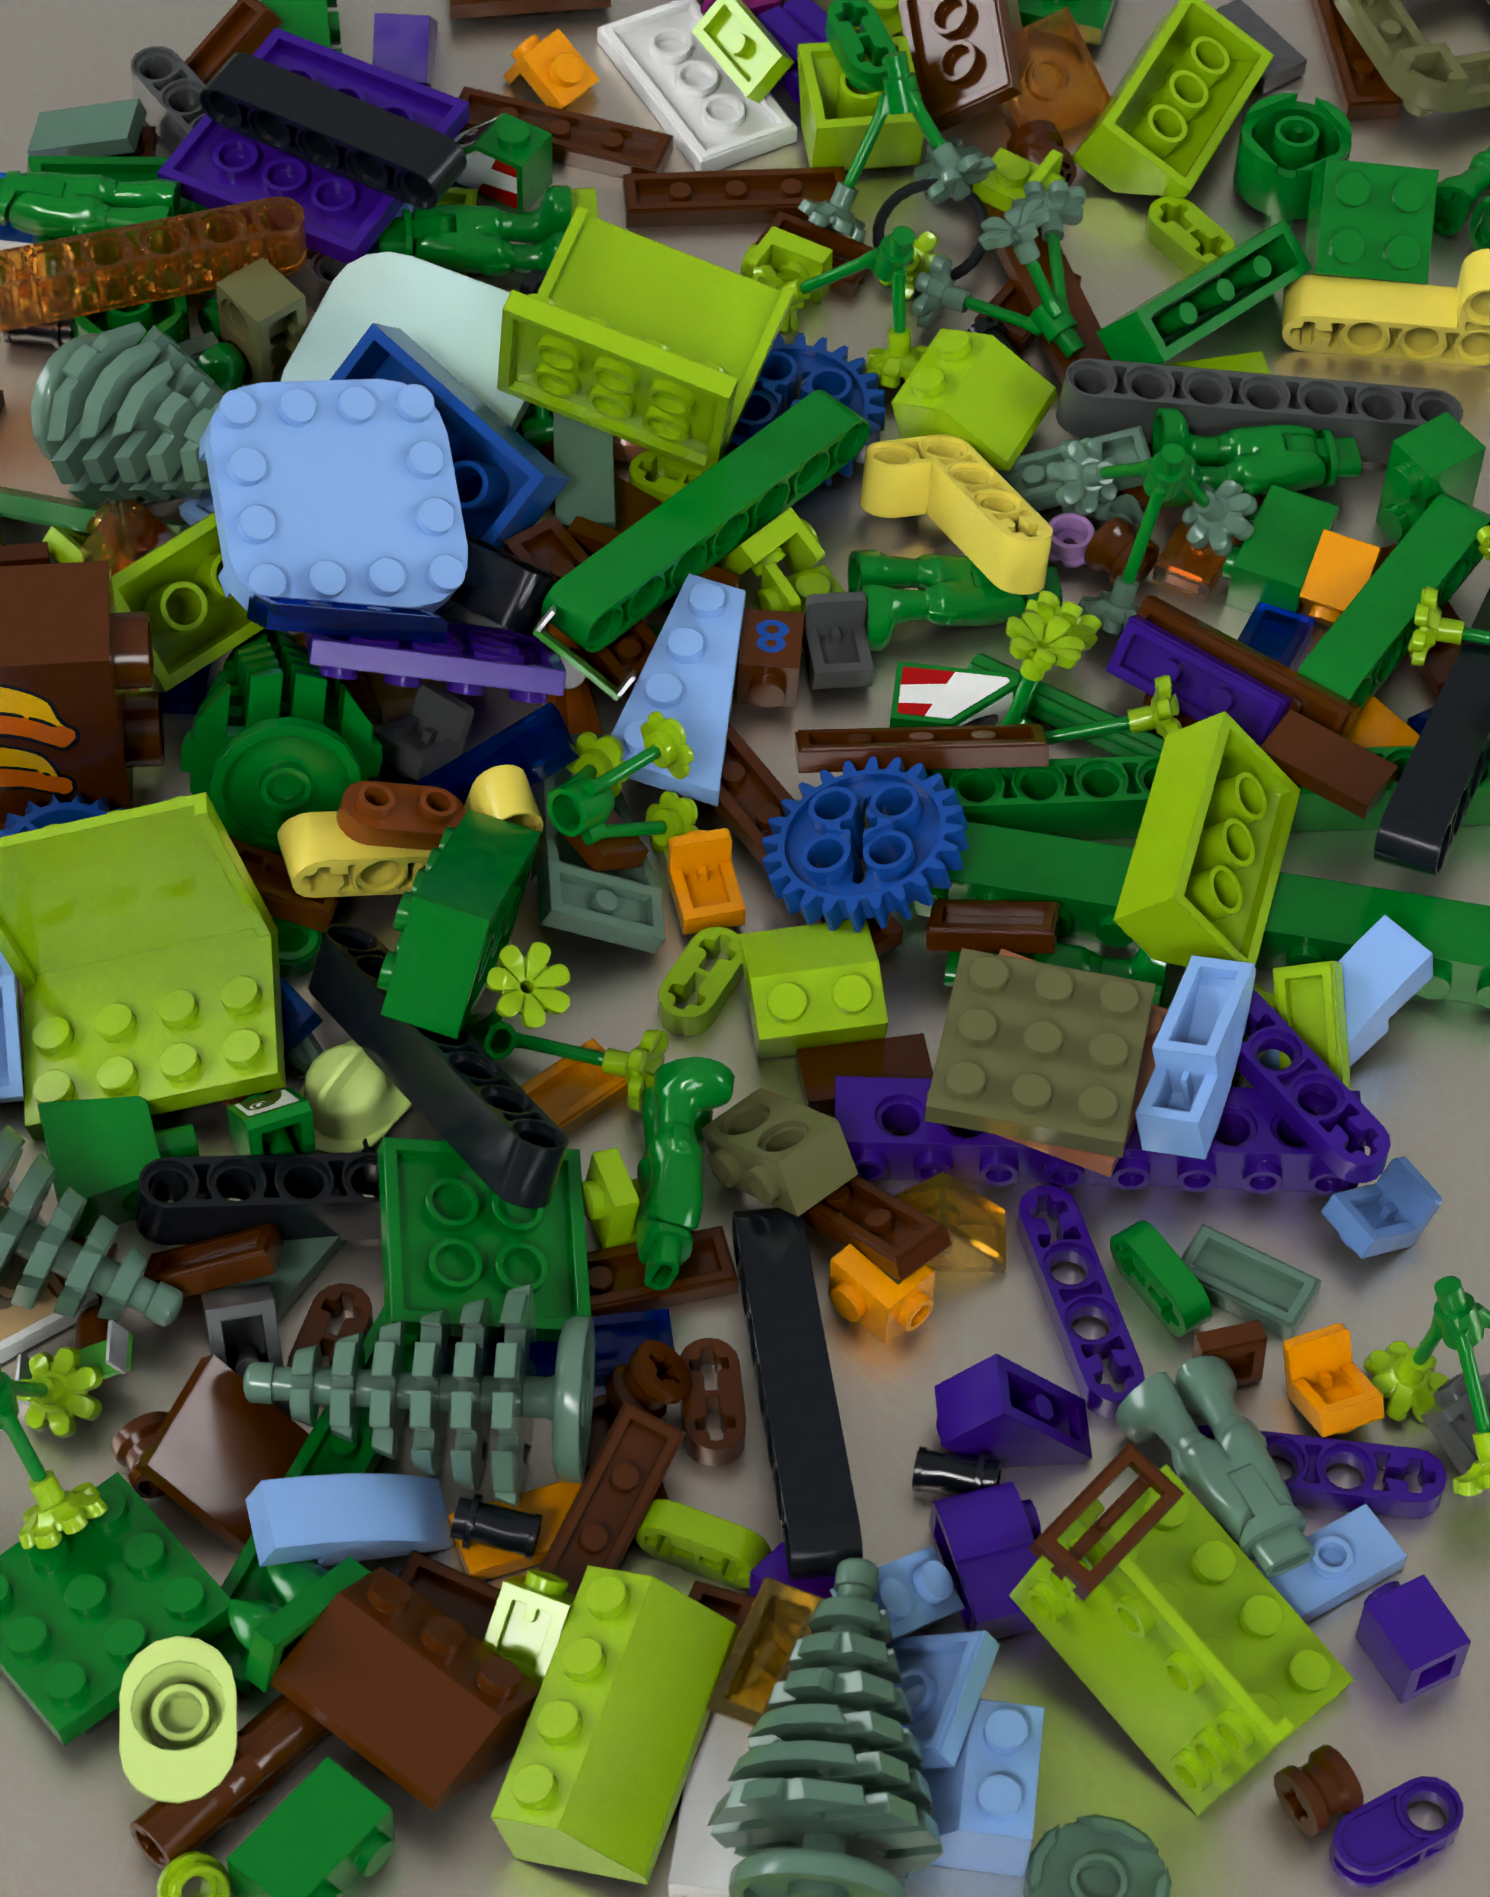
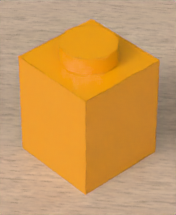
M1323 529L1299 595L1302 607L1310 610L1308 617L1315 622L1331 627L1383 562L1381 547Z

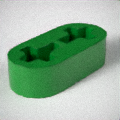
M834 0L828 8L825 34L849 82L862 91L880 92L884 90L882 79L888 76L884 56L897 52V49L874 6L867 0ZM860 26L859 33L856 34L853 27ZM864 54H867L870 61H863Z
M1144 1220L1138 1221L1111 1237L1110 1250L1118 1270L1171 1334L1182 1337L1210 1321L1212 1318V1307L1205 1289L1150 1223Z

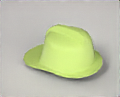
M354 1040L337 1045L321 1053L311 1063L305 1075V1083L299 1092L300 1095L309 1101L312 1108L316 1150L324 1153H358L364 1149L363 1140L365 1138L368 1145L372 1147L388 1133L398 1119L413 1105Z
M174 1636L155 1641L139 1652L123 1675L120 1691L119 1752L124 1774L135 1789L155 1801L176 1804L200 1799L218 1787L233 1767L237 1748V1692L232 1668L218 1649L197 1638Z

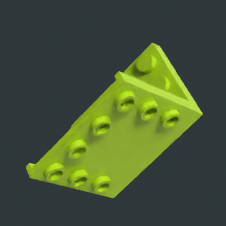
M578 205L538 293L526 295L512 289L503 307L497 390L705 472L720 461L726 453L791 305L794 290L783 286L782 290H778L590 216L588 215L589 209Z
M206 792L190 796H178L168 801L127 810H114L104 815L63 824H51L40 829L0 837V951L23 987L25 1128L33 1140L43 1139L37 1105L40 1103L140 1096L147 1100L151 1116L286 1087L278 928Z
M1166 1464L1159 1470L1185 1494L1084 1601L1072 1591L1076 1586L1066 1576L1060 1580L1050 1570L1054 1565L1044 1555L1035 1562L1009 1596L1198 1816L1354 1681V1678ZM1150 1487L1079 1562L1091 1571L1161 1496ZM1097 1499L1057 1541L1068 1551L1097 1521V1518L1106 1508Z

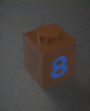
M744 608L738 662L737 703L759 705L762 707L797 708L805 613Z

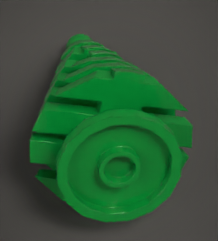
M264 628L233 648L225 661L222 671L219 672L206 698L200 705L198 713L194 716L193 729L188 730L180 753L181 772H189L190 792L192 795L204 792L208 794L227 833L243 843L276 853H281L277 832L283 823L302 813L338 811L345 790L353 783L367 781L368 777H379L382 765V745L372 735V723L357 705L347 688L337 678H333V683H331L327 676L320 674L321 667L309 664L307 647L299 644L287 631Z

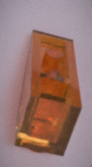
M135 499L116 500L113 505L110 502L104 503L91 517L86 526V530L91 535L80 550L83 562L109 561L111 576H113L178 534Z

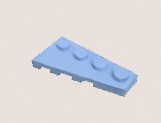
M690 573L688 574L611 736H614L621 742L624 749L622 760L627 761L645 750L641 726L648 721L650 713L659 711L665 719L674 718L681 724L686 734V744L689 745L694 753V761L689 764V775L682 780L675 778L667 767L662 769L653 762L631 774L628 779L666 791H674L679 795L718 807L745 608V590Z

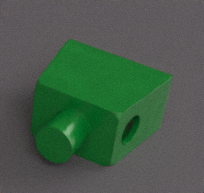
M140 1096L54 1101L37 1104L47 1158L56 1168L53 1185L57 1202L59 1203L69 1186L88 1200L80 1221L74 1229L73 1237H88L101 1215L117 1226L135 1220L139 1174L148 1163L165 1157L200 1156L193 1124L154 1131L147 1100Z

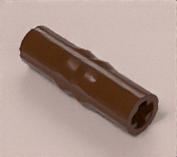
M281 1694L237 1732V1748L233 1767L218 1787L200 1799L180 1804L156 1801L130 1824L129 1828L133 1839L144 1855L159 1869L164 1870L174 1858L181 1854L195 1851L225 1824L240 1816L253 1800L268 1792L281 1775L331 1732Z

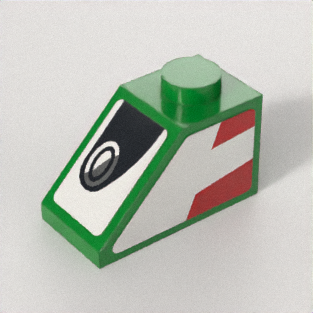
M503 113L460 132L454 139L460 145L467 158L466 169L454 182V185L460 188L478 189V196L515 213L526 212L553 183L552 133L519 118Z
M897 661L890 728L997 725L1010 709L1018 689L1019 674Z
M289 1087L270 1094H255L240 1103L227 1106L230 1140L235 1155L316 1154L312 1108L309 1101Z

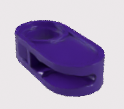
M1421 1776L1397 1786L1354 1811L1349 1812L1339 1820L1329 1847V1859L1334 1871L1345 1882L1356 1887L1372 1888L1388 1882L1443 1852L1454 1842L1463 1819V1802L1458 1792L1449 1783L1436 1777ZM1420 1800L1437 1804L1446 1816V1824L1436 1830H1424L1417 1827L1410 1820L1407 1807Z

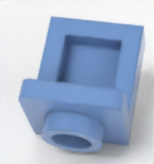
M1402 1156L1391 1160L1375 1184L1333 1193L1321 1213L1338 1231L1343 1243L1354 1250L1361 1259L1413 1246L1442 1205V1198L1406 1157Z

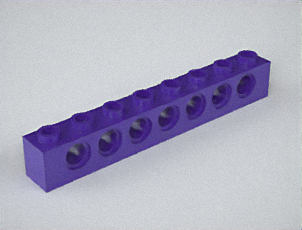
M835 1077L833 1118L839 1121L858 1175L869 1182H876L881 1179L918 1180L924 1184L934 1185L946 1181L984 1182L991 1186L1026 1183L1050 1184L1060 1188H1071L1078 1185L1116 1186L1124 1190H1136L1143 1187L1182 1188L1191 1192H1201L1208 1189H1241L1258 1194L1271 1193L1276 1190L1312 1191L1326 1196L1358 1187V1183L1342 1180L1335 1175L1255 1088L1230 1087L1220 1122L1206 1159L1142 1150L1136 1123L1124 1148L1123 1157L1119 1159L1111 1177H1107L996 1134L924 1121L927 1093L932 1079ZM1350 1090L1361 1102L1360 1091ZM1307 1094L1298 1100L1304 1110L1315 1115H1324L1334 1109L1330 1100L1319 1094ZM1343 1122L1340 1126L1343 1130H1345L1346 1122ZM892 1133H903L906 1136H898ZM958 1135H969V1136H972V1137H971V1138H965V1137H961V1136H958ZM1221 1142H1228L1234 1145H1227ZM1348 1142L1346 1150L1349 1153L1358 1150L1365 1153V1147L1356 1149ZM1288 1144H1294V1145H1297V1146H1299V1147H1293V1146H1290V1145H1288Z

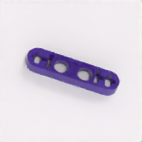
M1253 990L1236 1069L1335 1175L1351 1183H1367L1375 1180L1384 1171L1391 1146L1390 1136L1385 1127L1273 1008ZM1246 1033L1250 1036L1247 1042H1245ZM1267 1049H1275L1285 1053L1290 1058L1292 1064L1282 1070H1273L1263 1066L1258 1061L1256 1055ZM1307 1094H1319L1330 1100L1334 1109L1324 1115H1315L1304 1110L1298 1100ZM1343 1122H1346L1345 1130L1340 1127ZM1348 1142L1356 1149L1365 1146L1371 1149L1369 1156L1361 1150L1349 1153L1346 1150Z
M1053 1185L1037 1186L1030 1189L1021 1199L1016 1224L1018 1236L1081 1398L1085 1399L1087 1408L1096 1415L1114 1419L1118 1406L1132 1390L1145 1380L1143 1366L1077 1202L1063 1188ZM1046 1211L1050 1219H1058L1056 1232L1058 1241L1050 1244L1052 1234L1045 1219L1036 1218L1038 1212ZM1060 1262H1073L1085 1270L1087 1277L1077 1284H1065L1055 1279L1050 1269ZM1092 1316L1102 1320L1109 1328V1332L1100 1339L1089 1340L1078 1335L1073 1329L1072 1324L1081 1317ZM1110 1357L1108 1369L1116 1384L1124 1383L1122 1392H1114L1109 1384H1101L1103 1375L1102 1360Z
M1208 1425L1197 1426L1201 1434L1214 1440L1213 1433ZM1260 1431L1266 1438L1267 1450L1270 1456L1283 1457L1294 1468L1295 1474L1291 1478L1284 1480L1294 1506L1352 1512L1360 1506L1367 1504L1372 1512L1378 1516L1421 1519L1431 1515L1440 1504L1447 1481L1446 1471L1440 1460L1428 1451L1410 1447ZM1339 1463L1352 1465L1361 1473L1363 1482L1355 1488H1341L1329 1480L1326 1470L1330 1466ZM1378 1470L1385 1471L1382 1483H1384L1383 1490L1373 1489ZM1406 1475L1418 1476V1483L1423 1487L1421 1493L1409 1491L1408 1483L1404 1481Z

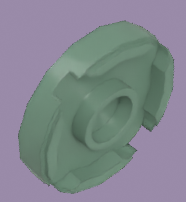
M1094 1814L1077 1817V1822L1068 1823L1061 1828L1059 1824L1043 1835L1030 1854L1023 1892L1025 1897H1169L1172 1882L1168 1867L1165 1869L1164 1862L1158 1855L1159 1849L1146 1833L1125 1820Z

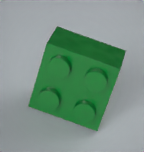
M1325 159L1313 166L1304 251L1312 269L1304 275L1427 285L1439 170Z

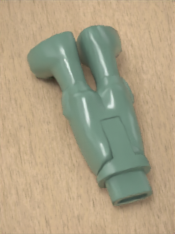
M1217 1356L1191 1358L1179 1368L1175 1384L1166 1372H1158L1147 1378L1132 1390L1118 1406L1115 1420L1122 1433L1129 1440L1137 1444L1161 1438L1171 1450L1172 1464L1178 1478L1188 1486L1192 1494L1250 1560L1258 1562L1267 1577L1279 1576L1311 1560L1315 1554V1549L1303 1533L1307 1521L1293 1504L1290 1492L1267 1450L1265 1436L1262 1435L1251 1420L1239 1413L1233 1400L1238 1385L1234 1373L1226 1360ZM1190 1414L1203 1418L1212 1431L1214 1440L1207 1438L1199 1432Z

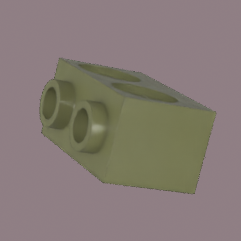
M262 257L246 267L232 272L226 278L216 283L221 343L233 344L242 354L247 370L243 380L245 386L260 382H280L284 368L308 327L306 296Z
M761 1087L701 1128L710 1154L707 1156L708 1166L722 1185L727 1188H736L757 1198L764 1205L771 1204L797 1217L858 1175L838 1119Z

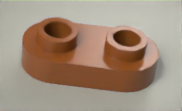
M359 781L353 783L345 790L336 817L340 829L349 838L358 843L370 846L432 850L433 847H439L447 826L457 828L466 810L462 802L454 794L439 787Z

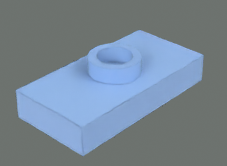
M1364 1504L1306 1537L1315 1549L1314 1556L1307 1563L1273 1578L1267 1577L1259 1564L1255 1566L1305 1623H1308L1403 1569L1407 1555L1368 1505Z

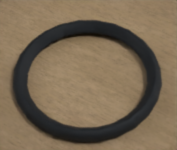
M939 178L922 179L909 183L895 191L883 203L876 215L873 226L874 248H878L884 238L885 225L893 209L909 196L927 191ZM971 191L970 195L964 198V200L970 204L976 213L980 237L985 233L981 224L989 218V215L982 201ZM977 240L971 255L962 264L951 270L952 280L956 281L965 276L980 262L986 250L979 240Z

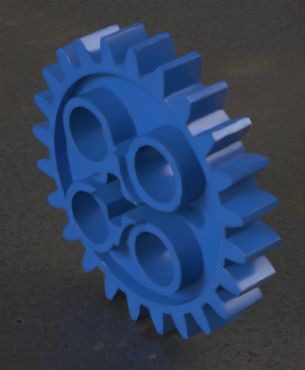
M778 333L724 457L815 390L823 389L870 423V432L864 447L853 460L838 470L839 473L847 477L851 476L853 461L864 464L867 446L879 442L880 431H884L885 393L884 390L878 389L877 373H865L866 360L863 357L848 362V347L845 345L831 353L827 351V338L825 337L819 339L814 346L806 345L804 333H798L793 344H785L783 337ZM803 381L801 385V399H797V390ZM832 476L825 480L823 484L826 486L831 485Z
M876 756L870 757L865 769L856 771L852 762L848 760L844 762L843 775L834 777L829 771L823 769L820 771L821 785L815 788L810 784L801 782L798 786L802 799L800 801L782 799L780 803L785 817H771L768 820L773 835L762 839L767 854L762 860L776 898L784 899L790 914L802 910L808 925L814 924L824 916L828 929L831 931L836 930L844 919L851 920L854 932L857 933L862 930L866 918L874 917L881 929L887 927L888 913L897 911L906 920L912 918L909 904L916 900L927 906L933 905L934 901L930 888L950 889L952 884L947 871L962 870L964 865L960 852L969 849L965 833L968 825L955 789H946L940 773L927 778L922 763L916 764L905 773L900 757L893 759L886 769L879 768ZM865 811L871 828L866 827L864 821ZM862 858L864 859V862H865V865H866L865 879H864V870H863V867H862V864H861V861H860V859H862Z

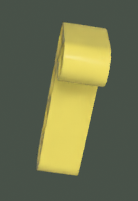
M1480 249L1472 252L1465 258L1457 287L1302 275L1286 285L1283 290V340L1291 348L1304 352L1464 366L1489 365L1490 249Z
M937 434L879 441L867 446L860 495V506L864 511L883 518H900L927 514L1000 590L1012 594L1030 595L1044 589L1053 529L969 443L955 436Z
M499 765L485 770L476 778L464 804L466 812L470 809L542 833L544 823L529 781L522 768L516 765ZM337 811L308 812L296 815L283 823L277 832V840L292 887L297 894L309 898L404 894L405 891L410 892L418 870H425L431 850L370 846L358 843L349 838L340 829L336 817Z

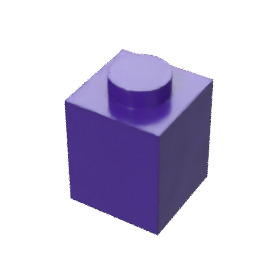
M1424 1574L1403 1585H1400L1398 1581H1392L1374 1590L1364 1601V1607L1355 1634V1638L1401 1704L1460 1675L1471 1643Z

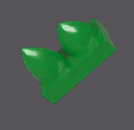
M348 1556L330 1571L308 1561L267 1566L273 1586L281 1599L286 1603L283 1607L261 1600L231 1599L229 1601L228 1615L231 1627L237 1639L249 1651L244 1677L264 1693L273 1687L270 1685L274 1672L340 1591L370 1574L368 1569L352 1557Z

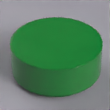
M277 917L272 918L278 928L280 977L295 978L310 973L314 970L322 942L321 932Z

